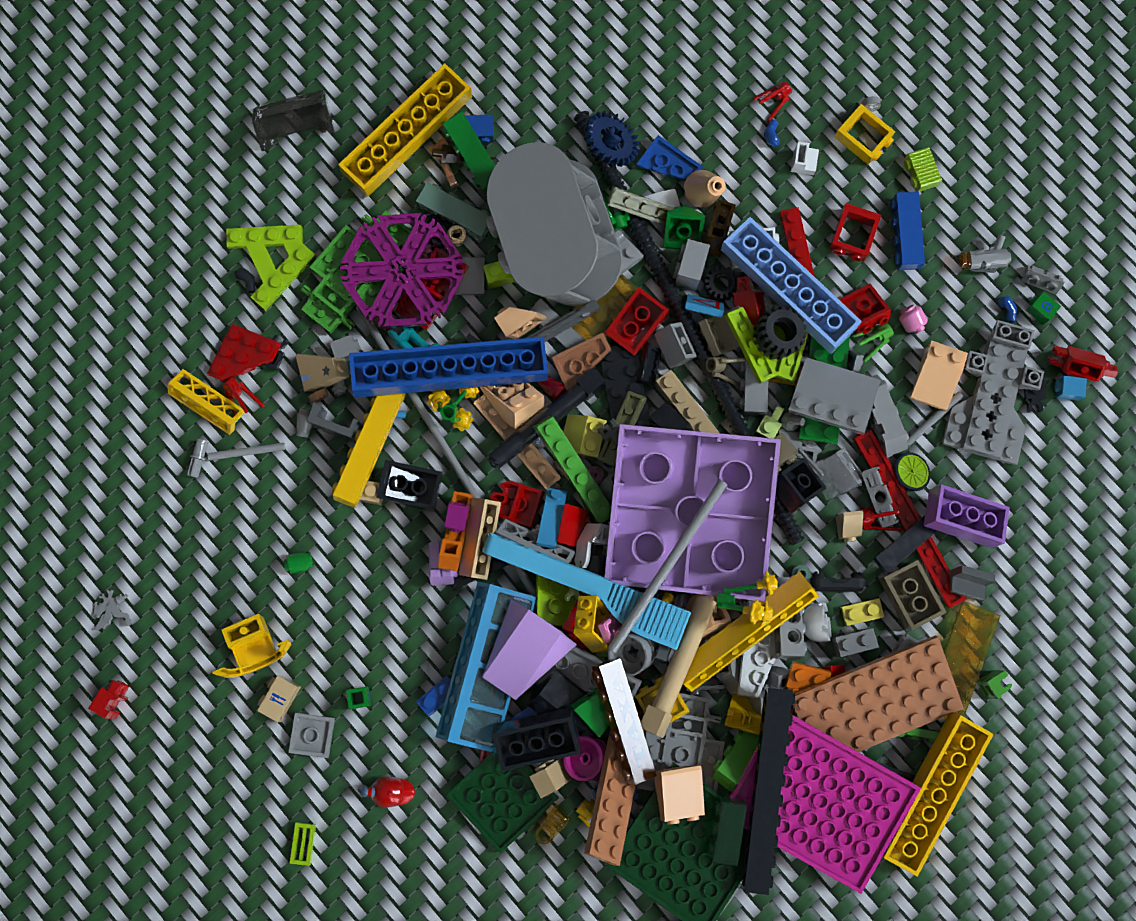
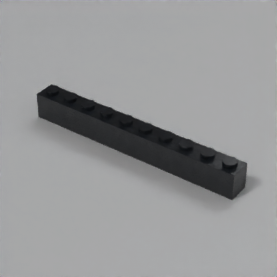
M765 684L741 887L745 893L769 895V888H773L771 871L776 865V856L773 854L774 848L778 846L776 829L780 827L781 816L778 815L779 807L783 805L781 787L785 786L786 781L783 770L784 766L786 767L788 764V754H786V746L790 745L788 728L792 726L793 714L790 713L791 705L794 706L795 693H793L790 687Z

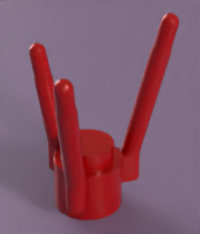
M783 81L779 85L776 84L771 89L753 97L754 101L764 97L759 101V104L766 102L773 96L776 100H782L767 119V123L774 118L781 107L789 100L788 96L792 93V89L787 82Z
M232 378L223 384L226 397L232 402V398H236L245 413H248V410L240 398L241 390L262 408L265 406L245 387L243 382L238 383L236 378ZM232 409V411H233V413H234V416H235V415L237 414V412Z
M874 506L860 509V511L863 510L862 527L864 530H903L900 527L871 525L875 523L874 518L899 514V510L873 514L870 511L875 510Z

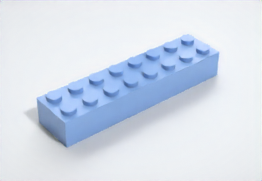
M751 217L723 242L721 251L780 307L785 306V309L791 308L793 313H799L798 317H802L804 320L802 324L806 325L805 330L830 354L862 322Z

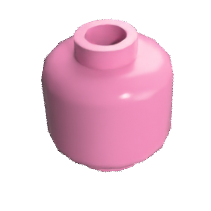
M910 305L900 312L899 321L906 332L917 334L925 329L924 325L928 319L921 307Z

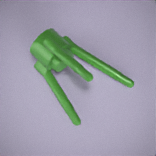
M888 323L874 326L869 332H873V335L858 343L861 346L873 339L881 341L863 359L864 363L880 348L890 342L889 338L894 335V332ZM855 333L852 335V337H857L864 334L860 333L857 335V333Z

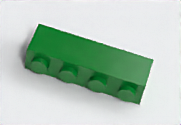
M460 112L444 122L445 128L442 130L448 139L451 137L455 144L452 146L457 155L461 154L464 161L462 163L466 170H471L475 176L472 180L477 188L481 186L484 189L488 187V182L495 165L465 114Z

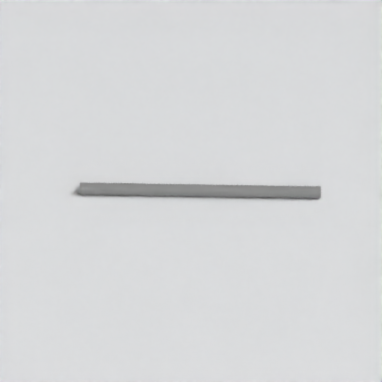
M720 479L718 480L608 646L610 651L614 653L618 651L728 484Z

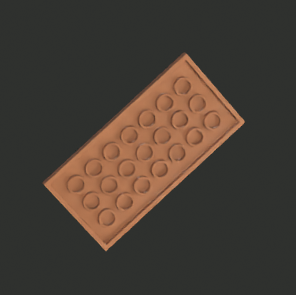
M936 635L795 693V704L793 706L798 718L858 752L964 709L939 637Z

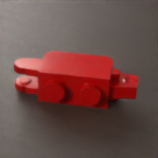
M749 276L737 278V293H733L734 307H743L752 325L757 324L756 321L766 313L763 294L761 291L754 289Z
M1054 346L1052 349L1053 353L1062 356V358L1049 356L1047 359L1050 364L1062 367V371L1066 374L1086 378L1094 382L1099 381L1104 376L1115 378L1118 373L1117 366L1110 364V361H1107L1104 355L1071 346L1067 348Z

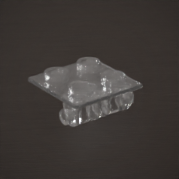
M846 450L815 462V465L823 472V476H820L812 467L827 488L822 491L826 500L862 485Z

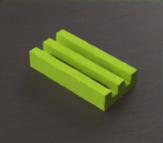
M295 823L290 864L311 865L316 824ZM301 827L303 828L300 855L299 860H295ZM308 828H309V829H310V836H309V843H308V850H307V858H306V861H304L303 859H304V852H305L307 831H308Z

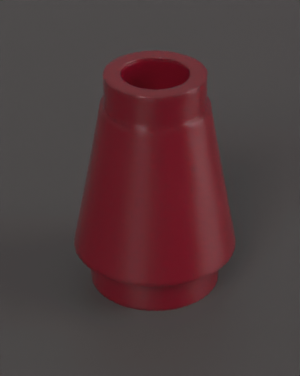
M547 377V381L537 382L551 399H557L566 391L563 383Z

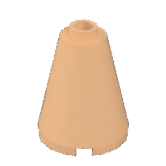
M707 170L692 172L684 183L685 198L695 207H708L725 191V181Z

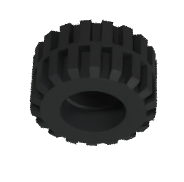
M785 306L775 307L756 321L757 324L753 327L755 330L753 337L756 338L754 343L755 345L758 344L760 352L764 351L763 355L766 357L770 355L771 359H783L801 348L807 333L804 332L806 325L802 324L804 320L802 317H798L799 313H793L791 308L785 309ZM774 325L779 326L784 331L785 341L780 340L775 335Z

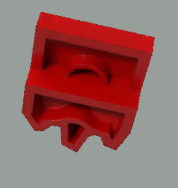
M510 480L500 483L503 492H493L490 495V498L494 501L501 502L499 517L533 528L545 492Z

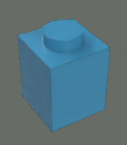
M1063 376L1057 379L1054 386L1056 398L1076 401L1085 398L1087 379Z

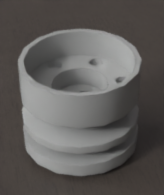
M630 631L616 653L608 650L609 660L621 659L625 675L635 676L654 664L656 660L653 657L658 643Z

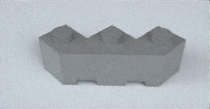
M877 374L872 377L881 381L868 421L876 430L878 442L888 457L907 450L909 436L899 418L898 409L892 401L887 382L882 380Z

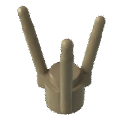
M727 356L709 357L706 361V369L708 372H712L713 377H719L739 386L740 382L720 373L725 370L726 363L744 362L747 360L746 358L728 359Z

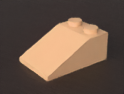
M931 341L924 350L910 399L947 411L963 372L968 353Z

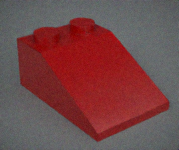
M638 287L605 331V334L635 356L671 311Z

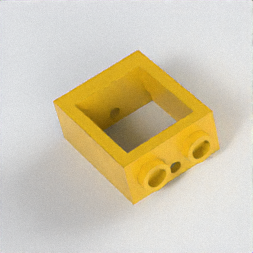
M860 104L837 130L834 137L868 165L872 160L876 161L881 156L883 147L888 148L894 141L892 137L895 131L864 105ZM860 118L864 119L884 136L883 140L872 152L848 133Z
M597 595L578 596L574 634L592 652H608L610 643H604L598 624L611 612Z

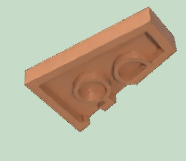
M604 333L552 357L566 390L576 384V380L595 367L611 351Z

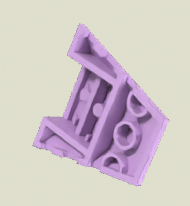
M511 599L482 677L516 700L577 644L541 617Z

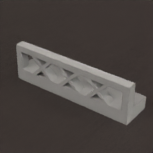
M507 519L504 520L496 531L498 536L570 563L575 555V551L558 543L556 544V549H543L537 546V533ZM508 527L514 530V532L510 533L504 529ZM527 536L531 538L532 541H526L523 539V537ZM558 553L567 555V559L558 556Z

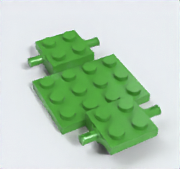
M385 210L382 215H391V214ZM367 214L362 217L361 220L366 222L369 227L374 225L372 218ZM391 224L387 227L388 233L399 249L402 250L412 230L404 224ZM347 225L343 227L310 266V269L323 280L314 291L307 285H304L301 289L309 297L301 310L330 334L342 323L350 330L352 326H355V323L347 318L348 313L354 308L355 302L343 286L342 282L344 281L341 280V276L348 275V272L341 271L340 263L356 235V232ZM368 240L362 242L354 257L355 262L384 261L373 244ZM398 265L399 272L397 273H404V269ZM384 282L359 283L356 286V291L364 303L371 306Z

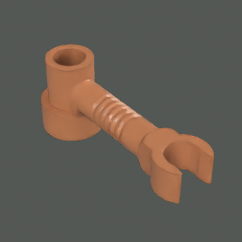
M445 138L429 147L431 154L432 149L441 150L442 144L448 146ZM440 163L451 188L457 186L458 183L449 164Z

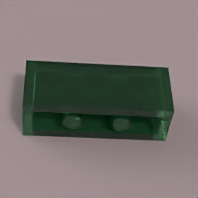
M720 796L719 802L715 804L717 819L716 823L713 822L711 831L714 839L713 843L710 842L708 854L711 855L714 863L738 866L747 808L744 799Z

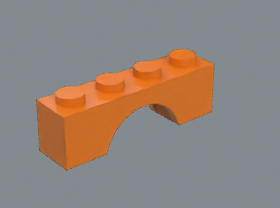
M454 491L452 501L468 504L471 507L473 494ZM468 518L464 531L460 530L459 533L452 532L447 527L439 553L438 568L458 571Z

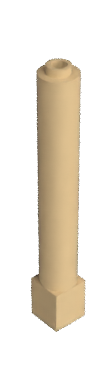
M698 595L679 646L673 653L652 705H648L641 721L642 729L663 738L672 718V715H670L716 606L717 602L713 601L715 597L711 595Z

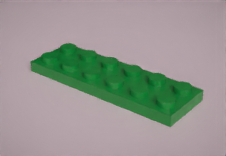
M811 336L808 357L846 369L850 336L831 354ZM801 416V418L805 419V424L803 426L800 425L798 440L838 444V427Z

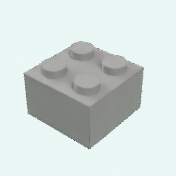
M690 239L687 240L686 245L682 244L678 261H681V263L677 262L673 275L677 286L694 291L697 290L710 245Z

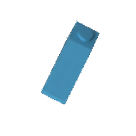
M548 488L536 543L537 546L556 549L567 491Z

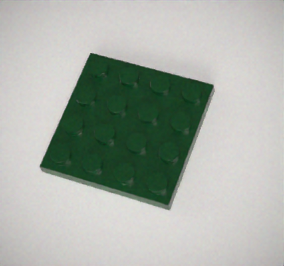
M490 752L446 794L500 854L559 799L554 792L540 798L529 777L535 773L530 765L502 771L497 752Z

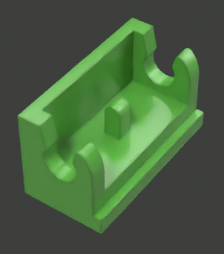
M992 670L976 681L986 699H1000L1001 695L1012 687V684H1007L1005 687L1001 686V680L1008 676L1005 670Z

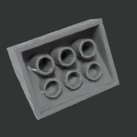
M806 357L788 412L863 435L881 380Z

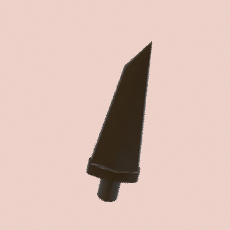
M442 144L441 150L432 149V156L441 157L440 163H462L464 161L461 154L457 155L451 146Z

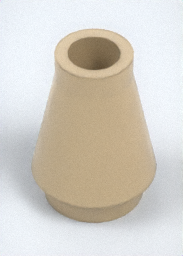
M455 225L449 228L447 235L455 246H461L466 238V231L463 227Z

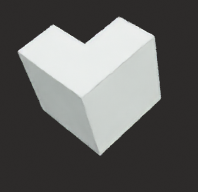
M798 141L794 149L791 172L814 175L819 149L809 148L810 143Z

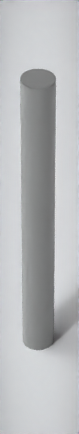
M957 392L952 397L947 411L937 410L909 436V441H907L908 447L963 398V395Z
M283 442L212 452L207 455L210 461L281 451L286 448Z

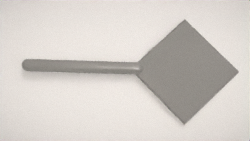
M780 428L779 434L783 433L816 472L823 476V472L801 449L802 440H798L799 432Z

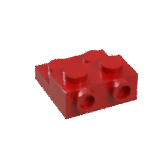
M871 283L839 299L862 321L855 330L857 335L860 333L867 334L872 330L873 326L877 324L884 325L889 321L891 309Z

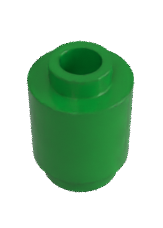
M303 551L287 555V559H284L285 570H289L290 574L307 571L309 568L314 567L311 552L306 553Z

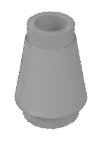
M299 409V413H297V436L308 438L312 427L307 422L310 414L309 410Z

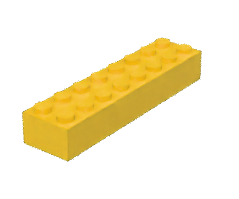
M444 63L338 164L341 172L366 197L370 196L440 129L444 122L448 121L472 98L471 87Z
M955 712L948 715L912 782L918 785L921 790L885 851L883 858L918 877L992 739L993 733Z

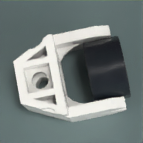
M587 524L576 546L575 564L577 567L598 575H605L610 525ZM592 544L603 546L602 556L590 555Z

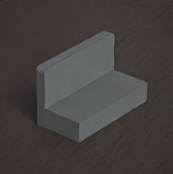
M959 566L951 570L950 592L983 601L985 600V586L995 582V575L967 566Z

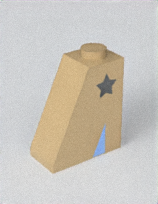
M308 354L296 355L304 391L316 392L350 377L345 358Z

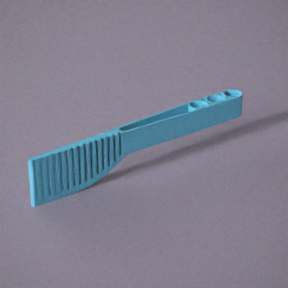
M488 533L482 552L589 595H597L602 599L612 615L622 624L643 595L640 591L493 533ZM653 597L631 631L677 650L691 612Z

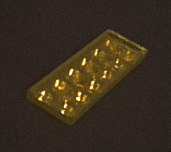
M963 601L960 605L944 649L948 666L964 708L955 713L965 717L1001 615Z

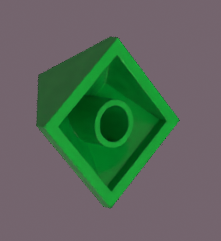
M687 205L667 212L663 247L681 249L682 244L686 245L688 239L701 242L705 215Z

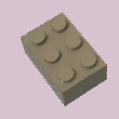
M919 560L913 561L879 578L906 631L914 630L947 613Z

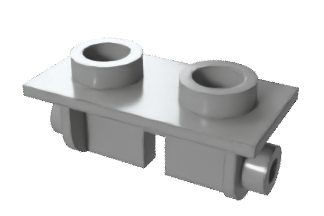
M1027 265L1025 269L1026 274L1021 279L1022 282L1053 294H1057L1065 282L1060 275L1048 271L1046 274H1043V269L1037 268L1034 265Z

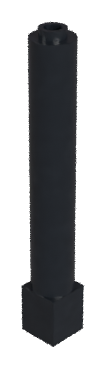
M594 367L576 380V384L488 453L489 458L487 459L493 468L497 467L499 469L539 438L533 426L548 416H553L556 422H559L582 402L588 401L603 389L606 380Z

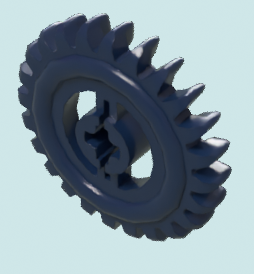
M605 110L602 113L597 112L590 117L585 126V137L588 138L586 142L591 145L589 147L590 150H594V155H599L601 161L604 159L606 164L611 163L612 166L622 167L632 163L638 156L637 152L640 150L637 147L640 142L634 141L638 135H631L635 129L628 130L630 122L623 125L625 118L623 117L618 121V114L612 118V111L608 114Z

